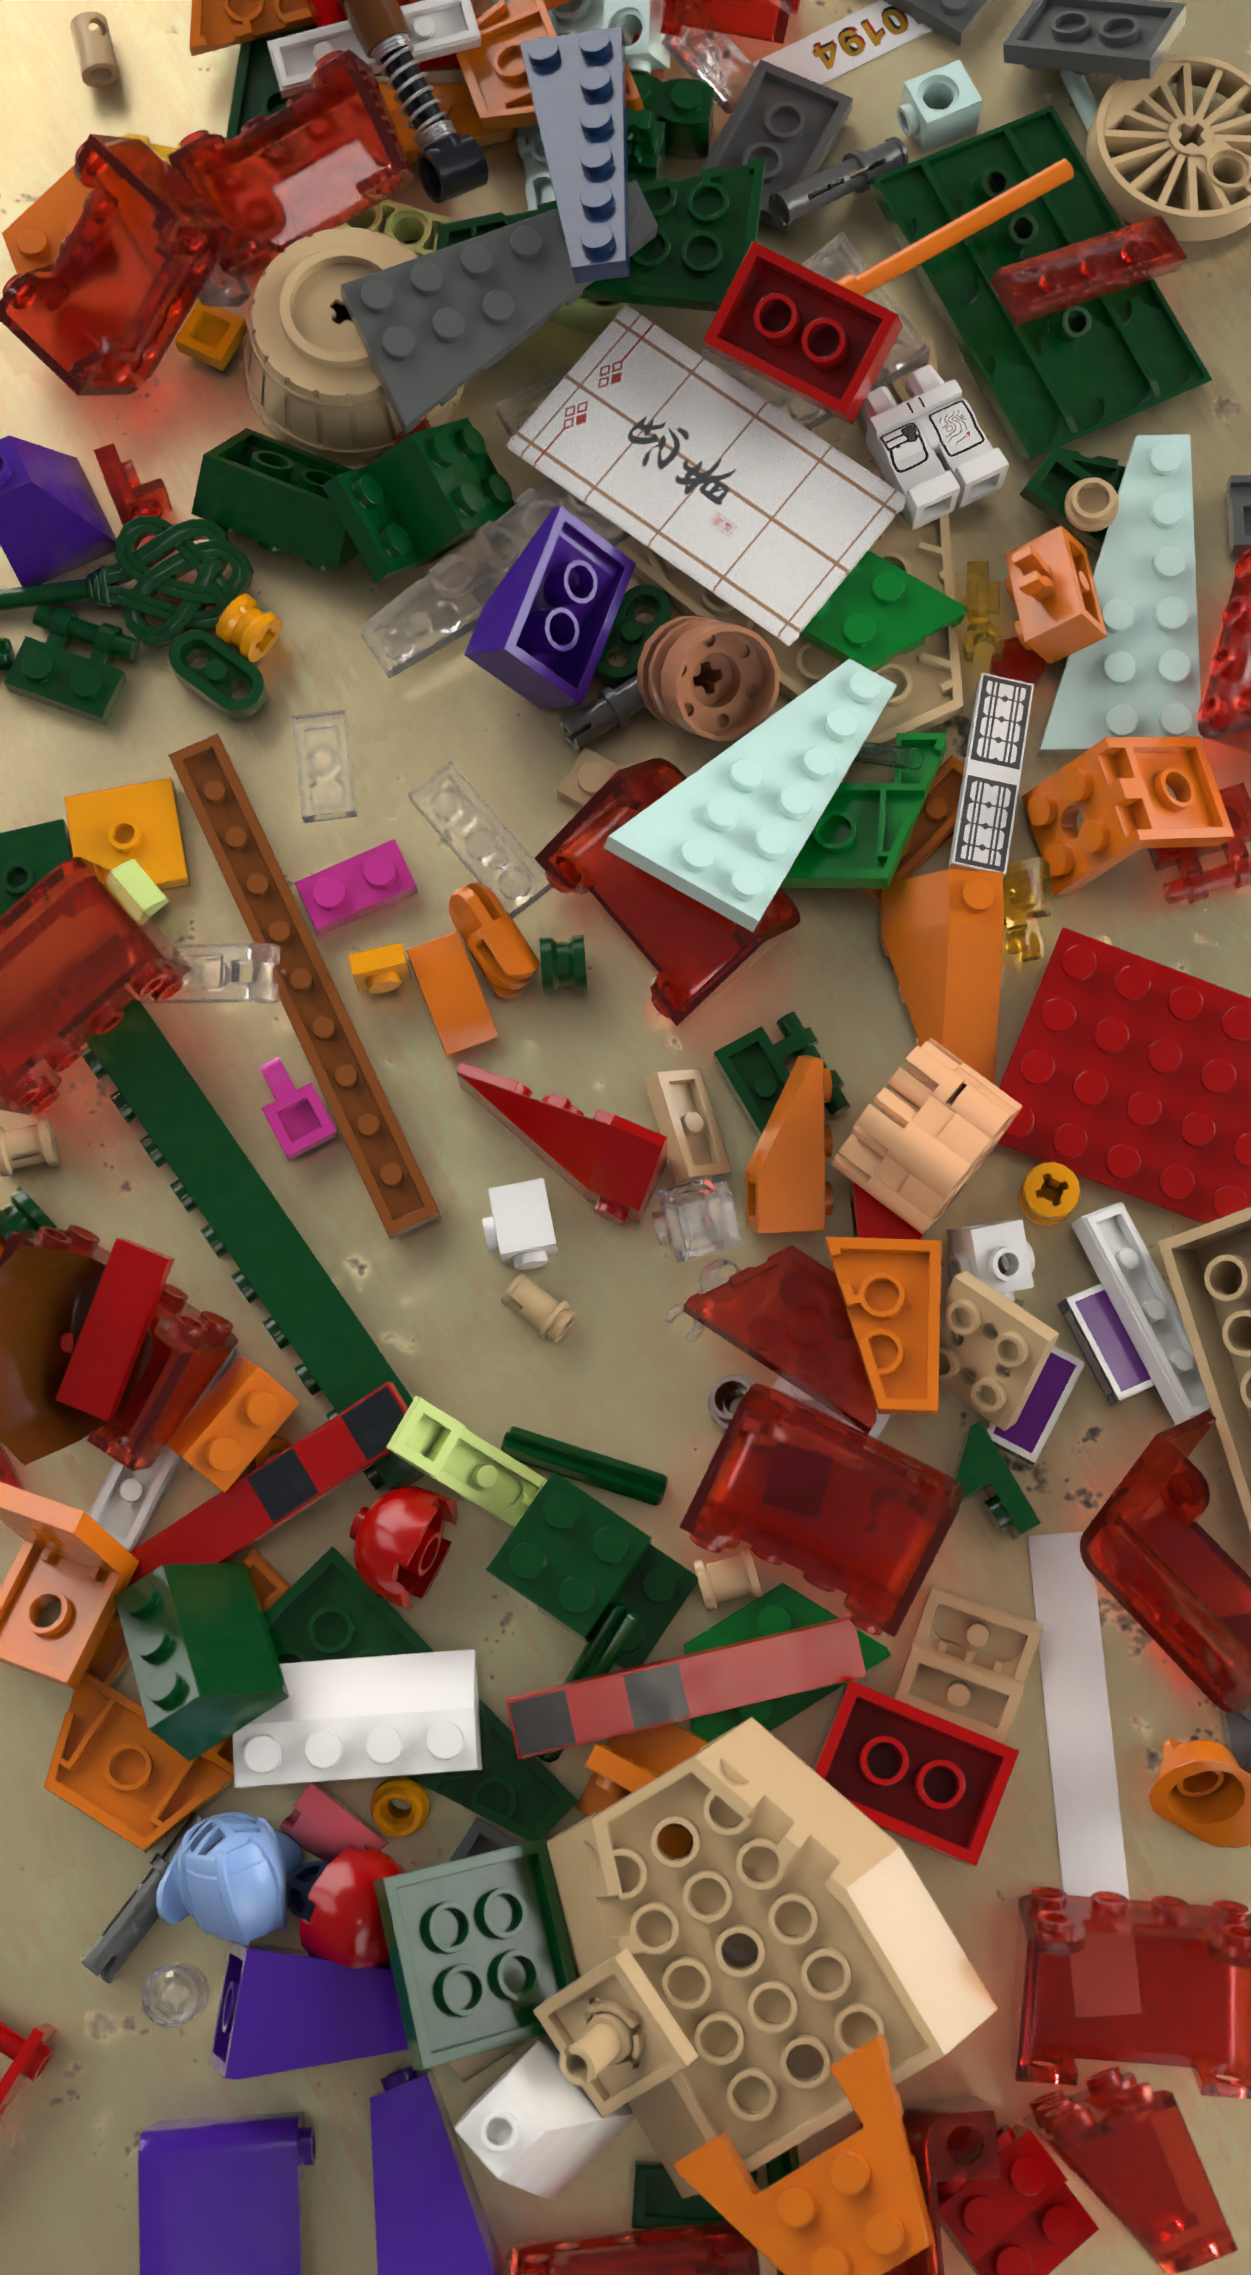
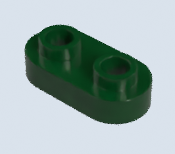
M638 585L625 592L594 672L602 682L619 686L637 675V664L645 642L659 626L672 620V606L665 592L652 585ZM642 613H648L654 617V620L648 624H642L636 620V617ZM614 656H622L627 659L626 664L620 667H615L608 661Z
M189 630L180 634L171 644L169 661L177 679L221 713L231 718L242 719L254 715L261 709L266 699V686L260 671L213 634L204 630ZM197 658H206L208 660L202 668L195 669L190 667L193 660ZM238 688L249 690L248 694L242 699H233L231 697L233 691Z

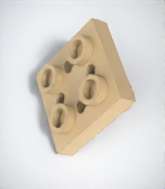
M964 1270L954 1276L940 1306L939 1385L1003 1431H1006L1016 1424L1055 1345L1059 1333L967 1270ZM954 1332L958 1334V1340L956 1339ZM967 1369L970 1371L972 1376L976 1377V1381L971 1380L969 1378V1376L967 1375Z
M627 1947L543 2001L533 2010L561 2053L559 2066L562 2074L569 2082L583 2087L602 2118L683 2070L699 2056ZM633 2011H637L641 2015L644 2023H640V2019L634 2015Z

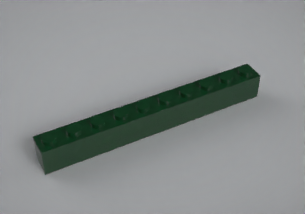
M133 993L78 1029L88 1044L86 1048L80 1051V1054L97 1079L108 1074L118 1089L109 1097L128 1124L138 1118L147 1131L148 1135L139 1140L158 1168L168 1162L178 1177V1180L170 1184V1187L187 1212L190 1213L198 1207L209 1225L200 1231L218 1258L229 1252L240 1270L231 1275L238 1288L250 1304L260 1298L271 1314L262 1323L281 1350L291 1344L302 1360L293 1369L312 1396L322 1390L334 1407V1409L325 1414L328 1421L387 1382L394 1383L409 1408L413 1401L412 1397L136 994ZM393 1452L363 1471L375 1490L386 1484L390 1491L398 1487H409L426 1475Z

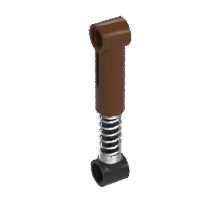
M338 0L366 57L369 59L374 58L376 64L383 65L381 74L389 77L387 87L396 91L394 100L402 103L401 114L409 117L407 126L416 130L414 140L418 143L419 150H421L416 160L420 182L428 197L433 202L440 204L487 184L488 167L483 151L471 135H461L455 132L456 129H454L452 121L444 119L447 116V112L440 111L438 105L441 100L434 99L431 93L434 86H428L425 81L428 73H421L418 67L421 60L414 59L412 55L414 47L412 42H410V37L413 31L397 0Z

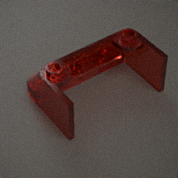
M1207 1411L1154 1436L1082 1534L1080 1554L1085 1566L1215 1706L1228 1713H1241L1251 1707V1577L1197 1523V1520L1208 1507L1210 1490L1206 1478L1188 1459V1456L1216 1421V1418Z

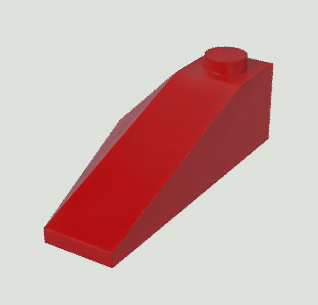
M462 1062L460 1063L456 1072L460 1087L588 1202L595 1204L594 1211L598 1215L618 1224H625L627 1219L640 1224L667 1165L666 1136L600 1109L596 1110L593 1119L586 1117L582 1111L571 1105L568 1098L553 1093L550 1096H543L542 1100L539 1101L531 1098L532 1091L518 1081Z

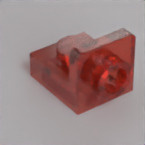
M114 443L94 450L122 526L139 515L158 516L161 518L163 514L172 511L169 496L161 478L141 484L132 460L121 463Z

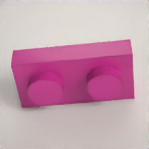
M395 839L294 882L318 937L418 893L417 886Z

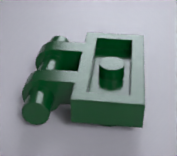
M39 605L33 616V624L49 630L50 634L45 643L25 636L4 684L10 692L106 726L127 682L124 671L111 667L116 655L134 660L139 651V640L124 635L120 627L105 622L99 626L79 619L78 613L64 607L54 610ZM72 639L94 646L90 658L67 651Z
M795 1012L784 1015L776 1022L785 1039L774 1045L761 1026L713 1052L715 1063L759 1138L789 1078L790 1072L784 1063L801 1055H811L823 1059L816 1048L819 1044L818 1039L810 1027H803ZM834 1069L830 1070L832 1078L830 1102H824L831 1117L838 1116L851 1107L841 1090L844 1083Z

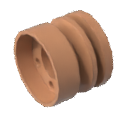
M699 615L680 616L659 626L645 642L637 664V687L645 707L658 721L716 742L736 741L763 723L772 713L779 694L780 669L772 648L758 633L739 625L719 622Z

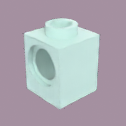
M604 0L603 29L622 26L626 46V62L630 72L651 75V71L670 69L673 6L666 0ZM642 30L640 38L632 45L634 36L638 31Z
M959 59L904 82L901 106L897 108L898 121L904 134L907 137L913 136L920 151L925 153L977 131L982 98ZM931 107L940 108V109H942V110H935V109H932Z

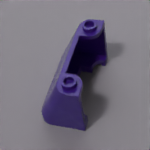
M304 2111L159 2120L143 2129L138 2151L140 2275H303L300 2181L304 2176L305 2166L315 2165L316 2158L315 2130L313 2126L305 2127Z

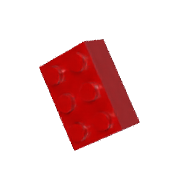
M752 241L702 342L713 354L852 425L903 325L898 314Z
M850 1680L844 1687L813 1770L881 1829L968 1866H977L1019 1750Z

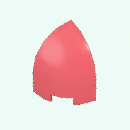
M319 1782L308 1785L293 1805L295 1808L293 1812L280 1825V1829L290 1835L304 1850L329 1863L342 1851L350 1847L362 1852L366 1850L364 1844H367L381 1851L390 1843Z

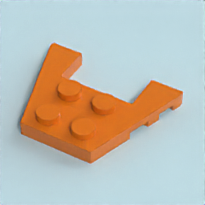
M500 0L476 19L481 36V46L455 54L485 131L538 125L520 42L540 37L557 36L548 11L573 0H511L507 4ZM626 62L627 107L640 111L644 109L643 103Z
M113 1615L77 1690H74L69 1710L64 1716L44 1788L144 1853H147L186 1821L193 1812H197L234 1781L233 1736H228L216 1744L212 1750L208 1749L195 1759L189 1761L148 1729L143 1707L113 1689V1686L131 1661L120 1618Z
M882 2034L829 2066L863 2124L862 2129L764 2190L758 2189L726 2131L673 2164L677 2173L784 2275H882L927 2248L934 2241L914 2155L910 2154L902 2121L904 2113L898 2090L895 2091L888 2063L890 2054L887 2042Z

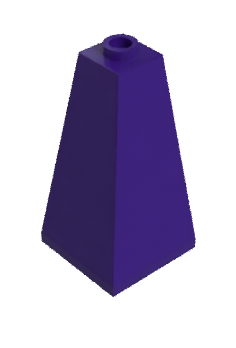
M10 435L0 439V545L22 587L43 584L116 551V537L76 457Z
M230 1942L209 2064L224 2078L239 2080L409 2050L391 1964H384L381 1967L372 1966L354 1969L309 1955L307 1951L252 1942H249L248 1946H240L239 1943Z
M412 2065L380 2078L384 2090L375 2093L370 2098L378 2275H508L433 2070L431 2069L418 2075L417 2071H413Z

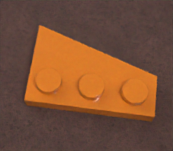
M192 0L189 50L192 56L313 25L316 22L305 0Z
M825 1237L827 1250L878 1414L937 1416L942 1240Z

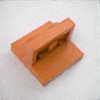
M670 1723L611 1737L607 1744H595L585 1764V1767L592 1770L593 1773L575 1809L588 1816L597 1810L603 1811L697 1754L700 1748L708 1744L709 1741L676 1723ZM676 1823L668 1824L660 1830L659 1844L667 1855L679 1858L689 1854L693 1846V1837L685 1826Z

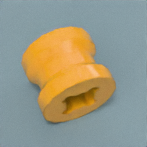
M242 594L235 598L224 610L216 625L215 634L225 644L237 645L241 656L254 663L263 658L274 646L282 631L283 622L276 614L261 611L257 600L248 594Z
M1055 1162L1042 1163L1030 1171L1021 1185L1018 1195L1019 1208L1024 1217L1035 1225L1043 1227L1056 1226L1066 1220L1078 1203L1080 1195L1079 1181L1073 1171L1065 1165ZM1046 1182H1048V1185L1053 1186L1056 1189H1060L1055 1191L1054 1189L1047 1187Z

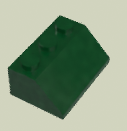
M248 428L203 454L191 514L203 519L212 520L227 533L238 532L256 539V543L266 550L274 552L286 551L304 558V562L308 566L317 570L337 571L354 558L358 552L322 487L323 484L334 476L352 471L353 469Z
M244 1562L161 1565L114 1596L148 1729L187 1760L195 1759L290 1697L250 1568Z

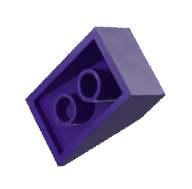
M555 506L484 605L464 655L541 710L582 705L636 563L563 506Z

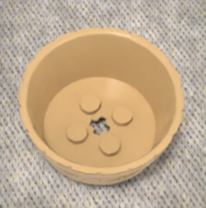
M327 229L313 233L311 237L301 238L285 248L283 253L280 252L271 261L260 277L253 291L249 306L248 330L244 342V373L246 386H248L247 391L253 408L258 417L263 418L262 423L281 442L343 466H358L360 463L368 465L410 434L445 424L453 413V406H457L464 385L457 390L456 396L443 406L437 405L420 419V424L407 435H404L354 323L347 319L341 324L333 321L336 317V312L332 309V306L336 302L345 305L341 297V284L419 257L407 246L388 235L379 232L374 233L368 229Z

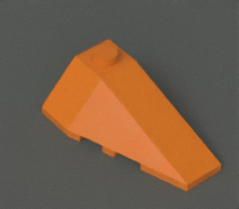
M946 869L891 882L888 889H880V942L885 957H889L899 984L897 991L902 1005L906 1004L917 1035L915 1039L916 1045L921 1048L926 1041L932 1038L994 1084L1004 935L1003 872Z

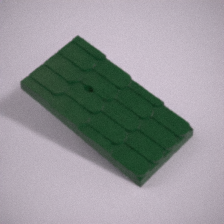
M1053 105L879 175L867 182L902 250L1065 158L1070 162L1074 171L1072 179L914 267L934 308L942 314L980 390L985 391L1011 444L1021 454L1024 461L1050 451L1053 447L1064 445L1212 381L1207 369Z

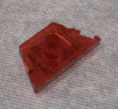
M791 1245L769 1256L765 1263L757 1267H748L730 1276L728 1282L702 1295L698 1292L688 1298L684 1304L683 1312L868 1435L871 1432L877 1418L876 1404L836 1275L833 1271Z

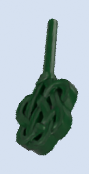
M139 515L124 524L116 539V559L118 560L116 564L107 567L101 566L99 569L94 570L93 573H89L86 579L0 589V611L90 600L94 605L99 604L110 608L120 606L123 607L126 627L139 641L156 647H162L172 644L180 634L190 629L216 630L219 618L227 606L235 598L245 594L251 587L254 570L248 557L230 543L227 532L210 519H190L172 525L158 516ZM147 536H156L137 549L142 539ZM200 539H209V541L198 544L193 542ZM177 550L179 552L159 563L161 560L169 556L174 551ZM229 563L233 571L227 580L223 573ZM193 570L198 572L194 584L176 580ZM134 578L138 580L132 590L118 587L130 582ZM161 593L183 602L180 606L154 597ZM207 606H215L214 609L204 611ZM145 614L167 622L158 627H151L146 622Z

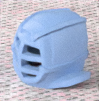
M232 1811L205 1818L186 1831L181 1845L159 1883L156 1899L159 1917L169 1924H174L191 1915L198 1927L206 1934L211 1933L219 1939L239 1943L240 1946H248L250 1940L264 1936L274 1930H283L287 1926L288 1910L286 1874L293 1872L301 1866L303 1860L301 1847L290 1835L273 1829L268 1821L262 1817H254L246 1813Z

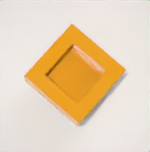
M199 298L175 338L177 350L220 371H224L247 333L246 320Z
M402 942L348 954L352 976L358 992L368 989L373 994L385 993L397 989L401 985V981L411 979Z

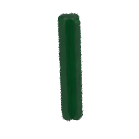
M515 1426L508 1428L502 1441L501 1451L521 1463L552 1473L554 1471L561 1476L654 1506L661 1504L667 1489L668 1478L664 1474Z
M618 1601L610 1603L563 1683L609 1673L639 1622V1615L623 1603ZM564 1749L535 1756L551 1763L560 1757Z

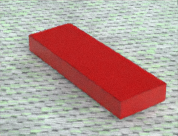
M123 1237L116 1238L57 1393L56 1401L107 1422L114 1420L175 1260L174 1258Z

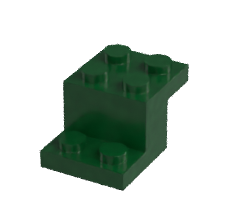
M468 417L410 434L367 466L336 475L322 485L375 582L433 562L476 532L503 523L520 512L512 498V491L508 482L499 475L486 451L482 435L472 426Z
M554 1471L486 1569L488 1573L535 1604L541 1613L585 1643H587L610 1603L618 1601L632 1608L639 1615V1622L615 1661V1664L622 1669L645 1663L698 1583L697 1575L654 1547L650 1536Z

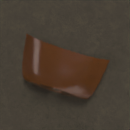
M22 1245L0 1267V1440L25 1466L80 1441L108 1423L55 1400L106 1265L78 1253ZM149 1328L116 1415L121 1411L136 1389L150 1362L153 1352V1338ZM67 1333L74 1335L72 1337L74 1341L72 1353H67L61 1348V1338Z

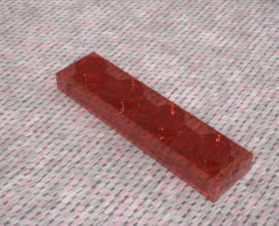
M1157 216L999 268L990 283L1016 325L1178 271L1188 257L1163 217Z

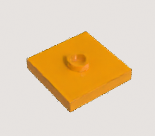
M171 777L64 797L78 890L133 858L160 890L190 885L175 785Z

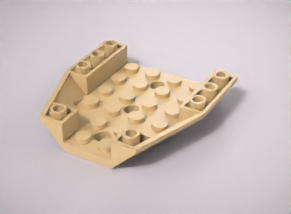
M753 1717L704 1745L697 1754L601 1812L597 1810L547 1841L577 1979L627 1947L699 2055L683 2070L628 2102L629 2107L683 2199L699 2193L677 2173L673 2164L723 2132H727L746 2168L751 2173L854 2111L829 2066L873 2038L882 2034L887 2042L890 2054L888 2063L895 2086L944 2057L998 2010L996 2003L901 1845ZM668 1824H681L692 1834L693 1848L686 1856L679 1858L671 1857L661 1849L659 1833ZM743 1933L755 1941L758 1947V1957L752 1964L739 1967L731 1964L726 1959L723 1953V1942L730 1935ZM633 2011L634 2015L640 2019V2023H644L641 2015L637 2011ZM807 2044L818 2049L824 2060V2066L821 2071L812 2077H802L794 2073L788 2064L787 2058L789 2052L794 2047Z

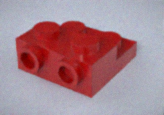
M1008 2124L1003 2125L987 2136L979 2146L983 2154L967 2168L964 2169L962 2165H957L942 2175L933 2186L936 2195L925 2203L926 2208L976 2275H1048L1099 2230L1093 2219L1065 2182L1068 2181L1066 2176L1031 2129L1017 2124L1013 2128H1010Z

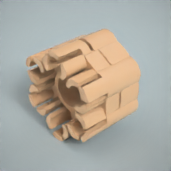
M932 1038L926 1041L921 1048L919 1046L915 1047L907 1056L905 1067L908 1070L900 1066L887 1084L896 1093L893 1094L884 1087L877 1094L873 1102L881 1107L880 1111L871 1104L867 1106L855 1123L856 1125L851 1131L852 1134L838 1151L841 1154H837L831 1162L834 1168L921 1234H924L944 1214L991 1154L1023 1107Z

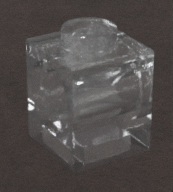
M722 1174L656 1191L661 1211L651 1213L656 1236L660 1246L670 1244L677 1262L743 1245L732 1194Z

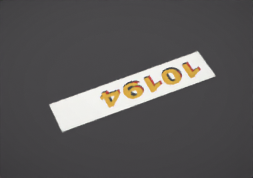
M879 0L761 60L823 85L933 29L885 1ZM760 60L752 63L754 69H756Z

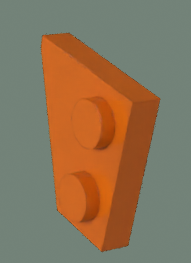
M84 160L75 163L2 232L22 287L119 253Z

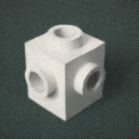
M996 1219L947 1229L951 1252L947 1261V1269L951 1282L954 1276L967 1270L1012 1302L1015 1301L1013 1291L1034 1287L1032 1272L1035 1267V1258L1031 1245L1026 1241L1022 1219Z

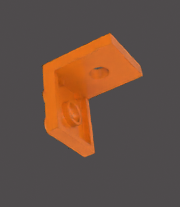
M1105 737L1022 796V801L1054 896L1071 895L1140 849L1220 846L1234 837L1201 737ZM1166 785H1168V786L1172 789V791H1173L1174 794H1175L1176 799H1174V798L1170 795V793H1169L1168 790H1167ZM1081 811L1084 822L1078 831L1076 821L1077 815Z
M0 1482V1520L24 1540L0 1587V1662L77 1690L117 1609L114 1596L127 1588L140 1561L85 1511ZM52 1602H61L62 1611L57 1621L48 1627L40 1628L38 1619L44 1607Z

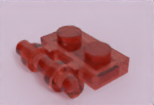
M1244 782L1219 790L1234 833L1233 838L1220 846L1148 849L1156 871L1177 865L1181 874L1180 879L1164 883L1162 886L1163 894L1168 904L1188 899L1190 903L1209 898V892L1234 885L1239 889L1251 885V856L1245 843L1251 842V800ZM1223 850L1227 864L1203 871L1199 858Z

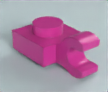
M279 1056L258 1066L276 1101L261 1109L289 1161L339 1135L312 1083L296 1090Z

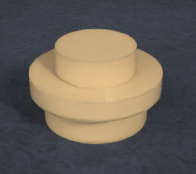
M1094 477L1082 479L1076 482L1066 495L1064 504L1065 514L1070 523L1080 530L1087 532L1100 531L1108 527L1117 516L1119 509L1118 494L1114 487L1103 479Z

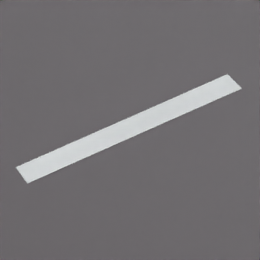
M1091 1531L1028 1535L1036 1622L1043 1624V1632L1038 1647L1075 2018L1141 2013Z

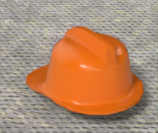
M1173 1738L1168 1739L1163 1746L1164 1757L1160 1762L1158 1779L1151 1786L1148 1797L1153 1811L1163 1819L1176 1824L1198 1839L1214 1846L1239 1848L1251 1845V1774L1241 1769L1231 1751L1219 1742L1203 1739L1182 1743Z

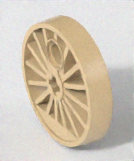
M1169 54L1164 57L1151 79L1131 81L1119 76L1112 83L1092 120L1086 142V158L1089 169L1114 212L1138 229L1161 238L1177 241H1205L1224 237L1238 231L1251 222V184L1249 183L1251 181V77L1233 65L1212 57L1196 54ZM1172 84H1177V102L1169 88ZM1192 85L1206 88L1195 116H1193ZM1216 93L1228 98L1227 101L1205 119ZM1241 109L1247 113V115L1229 120ZM1108 152L1126 153V154H1123V155H1120V156H1117V157L1110 158V155H1109ZM1146 169L1130 184L1123 178L1124 175ZM1162 178L1166 182L1158 201L1150 199L1143 194L1159 179ZM1173 190H1176L1182 196L1183 209L1167 206Z

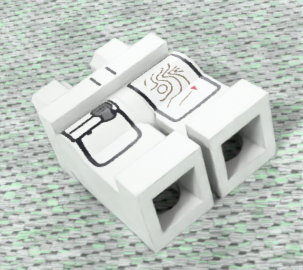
M926 365L912 372L906 378L904 388L910 396V400L897 405L888 387L881 386L869 392L861 407L865 423L868 427L865 445L871 455H874L891 492L906 502L901 511L911 531L953 512L956 502L959 508L1001 489L1009 467V463L999 447L993 449L981 430L972 408L961 396L962 390L957 381L952 379L944 383L931 365Z

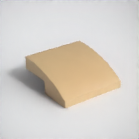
M932 1584L895 1691L894 1699L1005 1744L1025 1689L1024 1682L1043 1632V1624Z

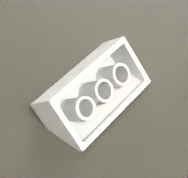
M468 1649L282 1663L280 1667L290 1697L232 1734L235 1788L483 1770L476 1650Z

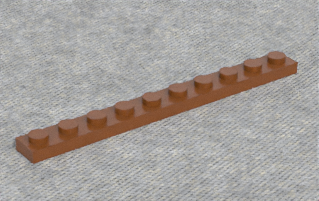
M217 733L169 754L168 756L389 1239H394L441 1217L435 1200L219 734Z

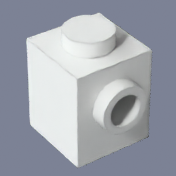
M544 1178L488 1189L493 1216L482 1218L488 1252L499 1250L503 1266L514 1264L515 1270H530L547 1265V1257L557 1256L558 1250Z

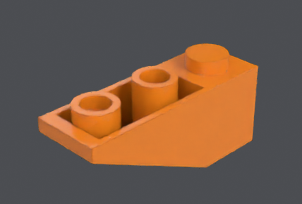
M811 1055L798 1056L745 1169L746 1226L757 1233L825 1231V1215L832 1214L833 1190L831 1183L825 1181V1159H830L832 1156L833 1138L830 1126L824 1125V1102H830L832 1078L830 1070L824 1068V1061L821 1058Z

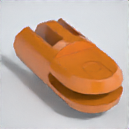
M470 883L466 887H460L453 892L449 901V914L452 922L496 995L504 1000H512L522 993L534 973L539 969L541 963L511 916L507 914L497 896L489 887L480 883Z

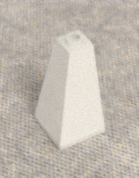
M544 2034L469 2106L454 2130L497 2179L552 2201L635 2118V2115L627 2103L602 2118L583 2087L569 2082L562 2074L559 2066L561 2053L549 2035Z

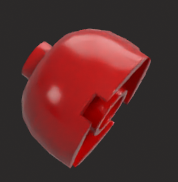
M409 1486L398 1487L385 1493L370 1508L362 1507L352 1522L349 1535L351 1539L355 1540L353 1556L357 1574L365 1585L385 1599L407 1609L413 1607L409 1598L411 1594L422 1599L438 1576L448 1555L452 1541L443 1538L442 1535L446 1521L454 1525L457 1524V1503L434 1491Z
M364 1844L366 1850L362 1852L353 1847L342 1851L326 1866L307 1898L316 1904L311 1916V1922L309 1923L301 1918L299 1926L301 1946L309 1955L354 1969L372 1966L381 1967L390 1962L373 1881L406 1873L402 1866L389 1855L367 1844Z

